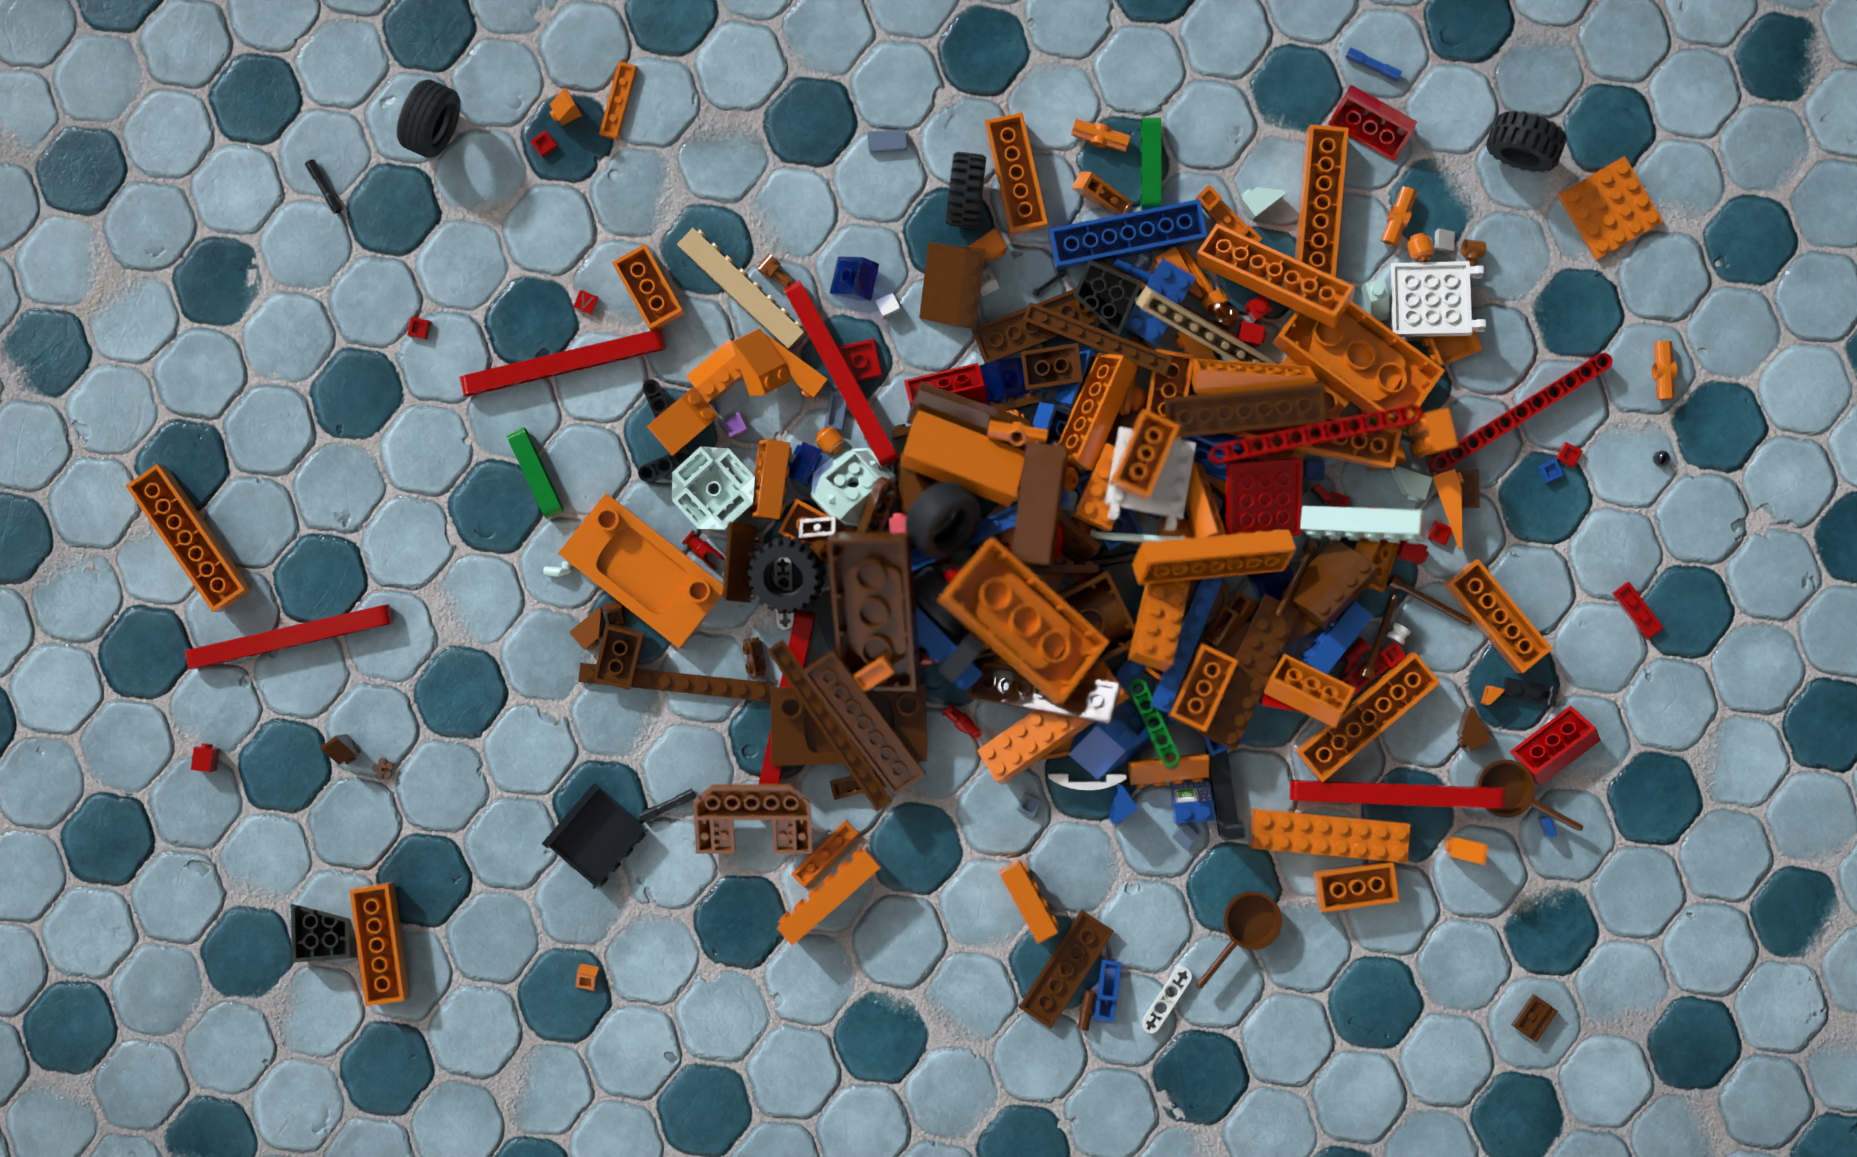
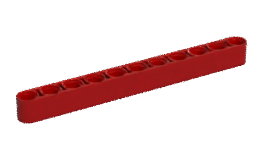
M799 280L784 288L785 294L881 467L883 468L898 460L899 458L801 281Z
M661 329L462 375L459 379L463 396H473L663 351L666 349L663 332Z
M1601 353L1585 361L1457 442L1458 446L1432 457L1429 460V469L1434 473H1440L1451 468L1609 369L1613 363L1612 357L1607 353ZM1599 358L1604 362L1603 367L1598 365ZM1582 368L1587 370V377L1582 375ZM1566 378H1568L1571 381V387H1568L1566 385ZM1550 388L1555 391V397H1551L1549 394ZM1534 398L1540 403L1538 408L1533 404ZM1518 408L1523 411L1522 418L1517 415ZM1501 419L1507 421L1506 428L1502 427ZM1485 429H1489L1491 431L1490 438L1485 436ZM1469 439H1473L1475 441L1474 448H1471L1469 446ZM1453 449L1458 450V452H1459V457H1458V458H1454V457H1453V455H1452V450H1453ZM1437 459L1443 462L1441 469L1436 466Z
M1411 404L1218 444L1210 451L1209 459L1213 464L1220 465L1408 426L1421 418L1422 411L1419 406ZM1407 410L1414 413V419H1410L1407 416ZM1388 414L1395 417V423L1388 421ZM1369 418L1376 421V427L1369 425ZM1350 422H1353L1357 425V431H1352L1350 429ZM1331 426L1338 429V435H1333L1330 432ZM1311 430L1318 432V439L1312 438ZM1292 434H1296L1299 436V443H1295L1292 441ZM1273 438H1277L1280 440V447H1275L1273 445ZM1254 442L1261 444V451H1256L1253 448ZM1235 446L1242 448V455L1234 453ZM1215 450H1220L1223 453V459L1215 457Z
M390 604L188 649L185 650L188 669L191 670L393 624L394 622Z
M797 610L788 647L804 669L815 614ZM782 674L780 686H791ZM770 733L759 784H779L783 766L771 765Z
M1290 780L1289 800L1505 809L1506 788Z

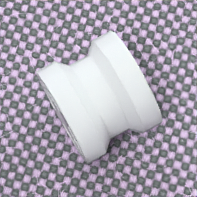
M1394 622L1392 631L1388 632L1386 636L1396 641V643L1404 645L1405 638L1411 634V631Z

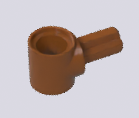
M1465 239L1461 246V255L1463 258H1466V261H1470V266H1477L1478 259H1482L1486 253V242Z
M769 253L756 266V269L767 279L774 278L785 288L792 282V278L780 269V262Z
M1218 301L1217 304L1214 303L1212 306L1216 317L1214 322L1230 330L1239 312L1235 308Z

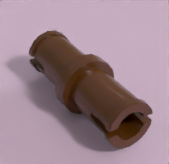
M1085 989L1083 1003L1079 1008L1081 1012L1077 1028L1089 1031L1091 1016L1095 1011L1093 1006L1097 992Z

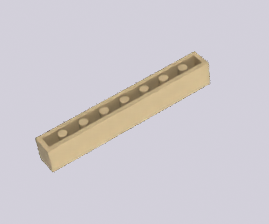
M692 228L677 243L678 247L790 351L805 336L804 327L797 320L793 322L789 318L790 314L783 307L779 309L775 305V299L769 294L765 296L761 292L763 289L755 281L751 283L747 279L749 275L743 269L737 270L733 266L735 262L729 256H722L719 253L721 249L714 242L710 244L706 241L707 236L700 229L696 231Z
M1147 286L1136 301L1143 310L1232 361L1276 364L1271 358Z

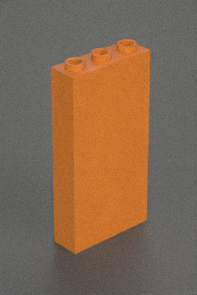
M918 410L912 421L900 466L942 482H955L970 493L1010 507L1013 501H1017L1020 494L1018 486L1021 485L1022 481L1021 474L1026 451L995 439L987 438L985 435Z

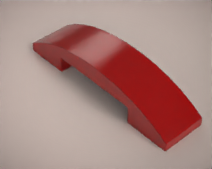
M1396 641L1379 651L1373 667L1375 669L1374 679L1406 658V655ZM1368 659L1340 679V681L1356 688L1353 695L1371 682L1358 676L1360 668L1366 665Z

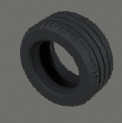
M431 79L418 82L405 99L399 114L396 133L401 146L426 158L439 155L449 143L458 123L461 102L457 92Z
M955 482L935 484L925 490L911 505L905 520L906 533L910 532L911 542L927 557L933 559L948 558L962 550L974 537L981 521L980 505L970 493Z
M930 566L925 567L914 578L915 601L954 638H958L968 627L938 601L950 584Z

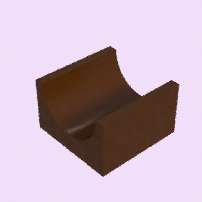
M1100 570L1097 574H1092L1055 593L1109 641L1089 669L1131 648L1135 625L1109 572Z

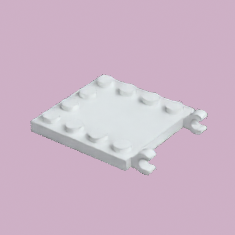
M1470 261L1391 263L1392 331L1400 337L1471 336L1472 330L1475 332H1485V319L1472 320L1470 277L1475 279L1483 278L1484 266H1470Z
M1118 428L1109 483L1133 429ZM1174 439L1152 493L1145 501L1108 483L1105 504L1110 505L1108 519L1116 520L1119 515V507L1165 516L1167 517L1165 530L1173 532L1176 529L1177 519H1183L1196 443Z

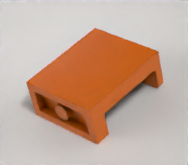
M1473 330L1471 336L1421 337L1422 345L1428 350V358L1440 367L1483 349L1476 332Z

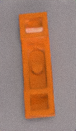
M1210 185L1195 198L1196 200L1200 199L1203 210L1216 224L1256 242H1260L1263 239L1221 200L1222 197Z

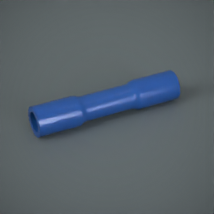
M1352 47L1349 48L1345 58L1367 66L1396 82L1402 73L1401 70L1377 61Z
M1118 256L1113 260L1112 267L1126 274H1131L1147 284L1153 275Z

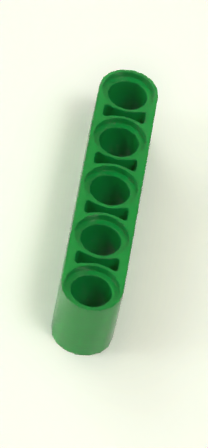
M1141 118V210L1161 207V118Z
M523 427L508 434L507 439L544 517L549 519L563 512V505L526 428Z
M1135 679L1130 684V692L1165 768L1169 770L1176 769L1180 764V758L1158 709L1153 707L1148 711L1142 709L1145 703H1151L1153 697L1145 681ZM1137 686L1144 687L1141 693H1135L1134 689ZM1157 720L1160 722V725L1157 728H1151L1150 723ZM1166 738L1168 742L1166 745L1161 746L1158 744V740ZM1169 755L1176 757L1173 763H1167L1165 760Z

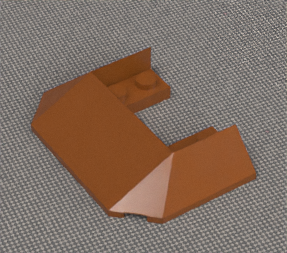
M712 784L693 801L696 854H735L734 820H772L774 854L813 853L811 801L791 784Z

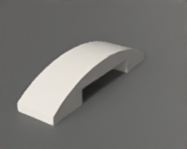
M1048 773V778L1072 789L1098 790L1124 781L1126 774H1106L1105 781H1068L1067 773Z

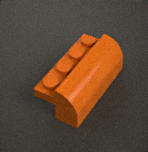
M1193 462L1185 509L1194 537L1226 535L1204 466Z

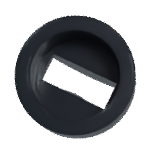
M1658 451L1653 455V462L1657 466H1665L1670 461V454L1666 451Z

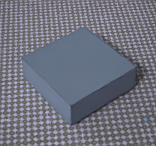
M1025 792L1017 810L1035 818L1043 800Z
M1184 823L1172 837L1188 850L1199 838V835Z

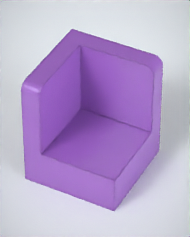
M740 412L735 413L736 416L723 421L731 439L749 432Z

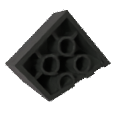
M1088 260L1073 296L1119 336L1142 282Z
M291 904L292 963L357 957L356 934L350 918Z

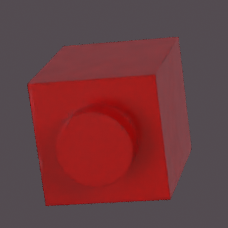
M1263 295L1256 297L1243 306L1252 323L1265 317L1273 310Z
M1242 321L1239 325L1236 339L1249 346L1258 348L1261 343L1265 342L1267 332H1264L1265 326Z
M1402 540L1396 558L1421 565L1427 560L1429 554L1427 551L1428 546L1421 543L1411 544L1407 543V540Z
M201 743V746L194 747L191 770L203 772L217 771L220 748H214L213 744Z

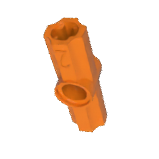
M1079 119L1075 120L1071 136L1090 141V144L1096 147H1109L1121 152L1126 151L1130 135L1111 130V127L1105 124H1092Z
M1401 187L1395 205L1392 206L1387 217L1388 223L1381 239L1384 244L1395 247L1398 245L1403 229L1407 226L1412 214L1410 211L1418 193L1414 189Z
M1655 342V362L1652 365L1653 379H1656V399H1675L1674 379L1677 376V365L1673 362V342Z
M990 420L987 438L1009 441L1014 446L1027 443L1033 444V441H1042L1046 445L1048 429L1025 426L1022 422L1010 424ZM1019 432L1021 435H1014L1013 433Z

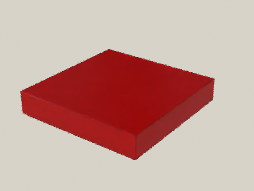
M874 339L837 346L856 382L882 377Z

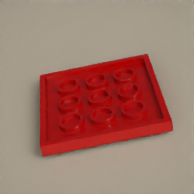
M1302 458L1227 463L1226 535L1247 534L1258 531L1270 532L1274 530H1289L1291 536L1301 535Z

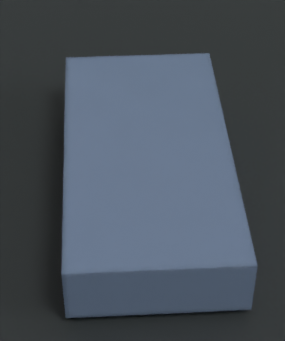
M905 129L867 132L869 153L907 150Z
M830 390L824 427H834L837 431H843L847 404L838 391Z

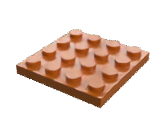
M1625 156L1557 195L1595 260L1664 222Z

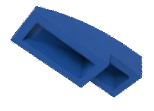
M1102 960L1093 1021L1110 1024L1114 1022L1122 962Z

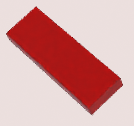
M1629 581L1612 592L1613 596L1646 639L1651 638L1664 628Z

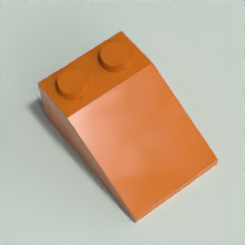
M760 328L731 342L750 396L765 395L791 381L784 360Z
M693 387L648 424L647 427L672 456L712 423L718 415Z

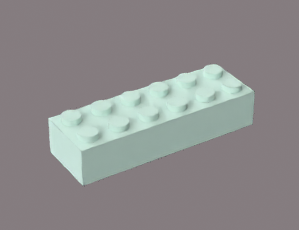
M1302 506L1300 529L1310 536L1311 539L1317 540L1322 537H1329L1330 540H1341L1342 537L1348 538L1350 541H1360V538H1365L1370 542H1380V539H1388L1387 542L1399 543L1400 540H1407V543L1419 544V541H1425L1427 518L1421 510Z

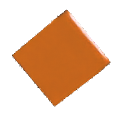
M1486 685L1481 704L1490 705L1505 689Z
M580 964L576 976V987L594 991L599 967Z

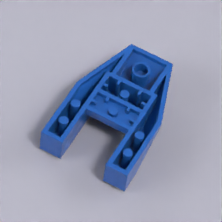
M1129 654L1113 671L1125 691L1130 687L1131 682L1146 668L1143 664L1128 660ZM1123 701L1115 707L1111 724L1095 721L1077 733L1068 755L1098 780L1146 751L1154 743L1141 715ZM1158 710L1168 730L1177 720L1168 717L1167 713ZM1157 720L1150 723L1151 728H1157L1160 725V722Z

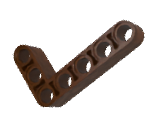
M880 477L875 481L856 533H882L897 493L895 483L886 477ZM888 485V488L883 491L884 486ZM881 503L880 508L876 509V506ZM874 521L873 526L869 527L870 523ZM819 539L815 541L813 552L823 561L829 562L827 540ZM827 547L826 551L821 553L822 549Z

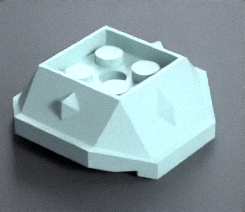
M700 447L672 472V501L698 529L726 530L728 522H734L754 504L755 476L729 448ZM713 484L719 486V491L716 494H711L709 491L710 486Z
M870 448L842 449L813 472L811 498L829 517L836 516L845 524V527L858 528L875 481L880 477H886L894 483L895 475L887 466L881 467ZM854 482L857 483L858 486L852 488L849 486V484ZM888 485L884 486L883 491L888 488ZM881 503L876 506V509L880 508Z

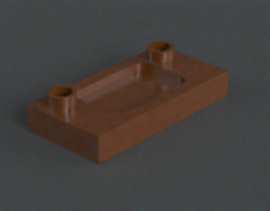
M910 532L833 533L827 539L837 654L853 675L883 655L886 656L896 671L868 689L869 691H916L921 684Z
M921 683L916 691L867 690L866 693L918 762H927L926 684ZM771 686V765L844 764L791 686Z

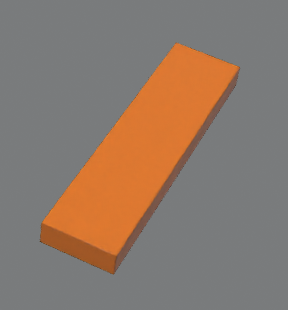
M618 61L599 132L600 136L619 140L638 69L636 65Z
M845 820L791 875L805 888L859 832Z

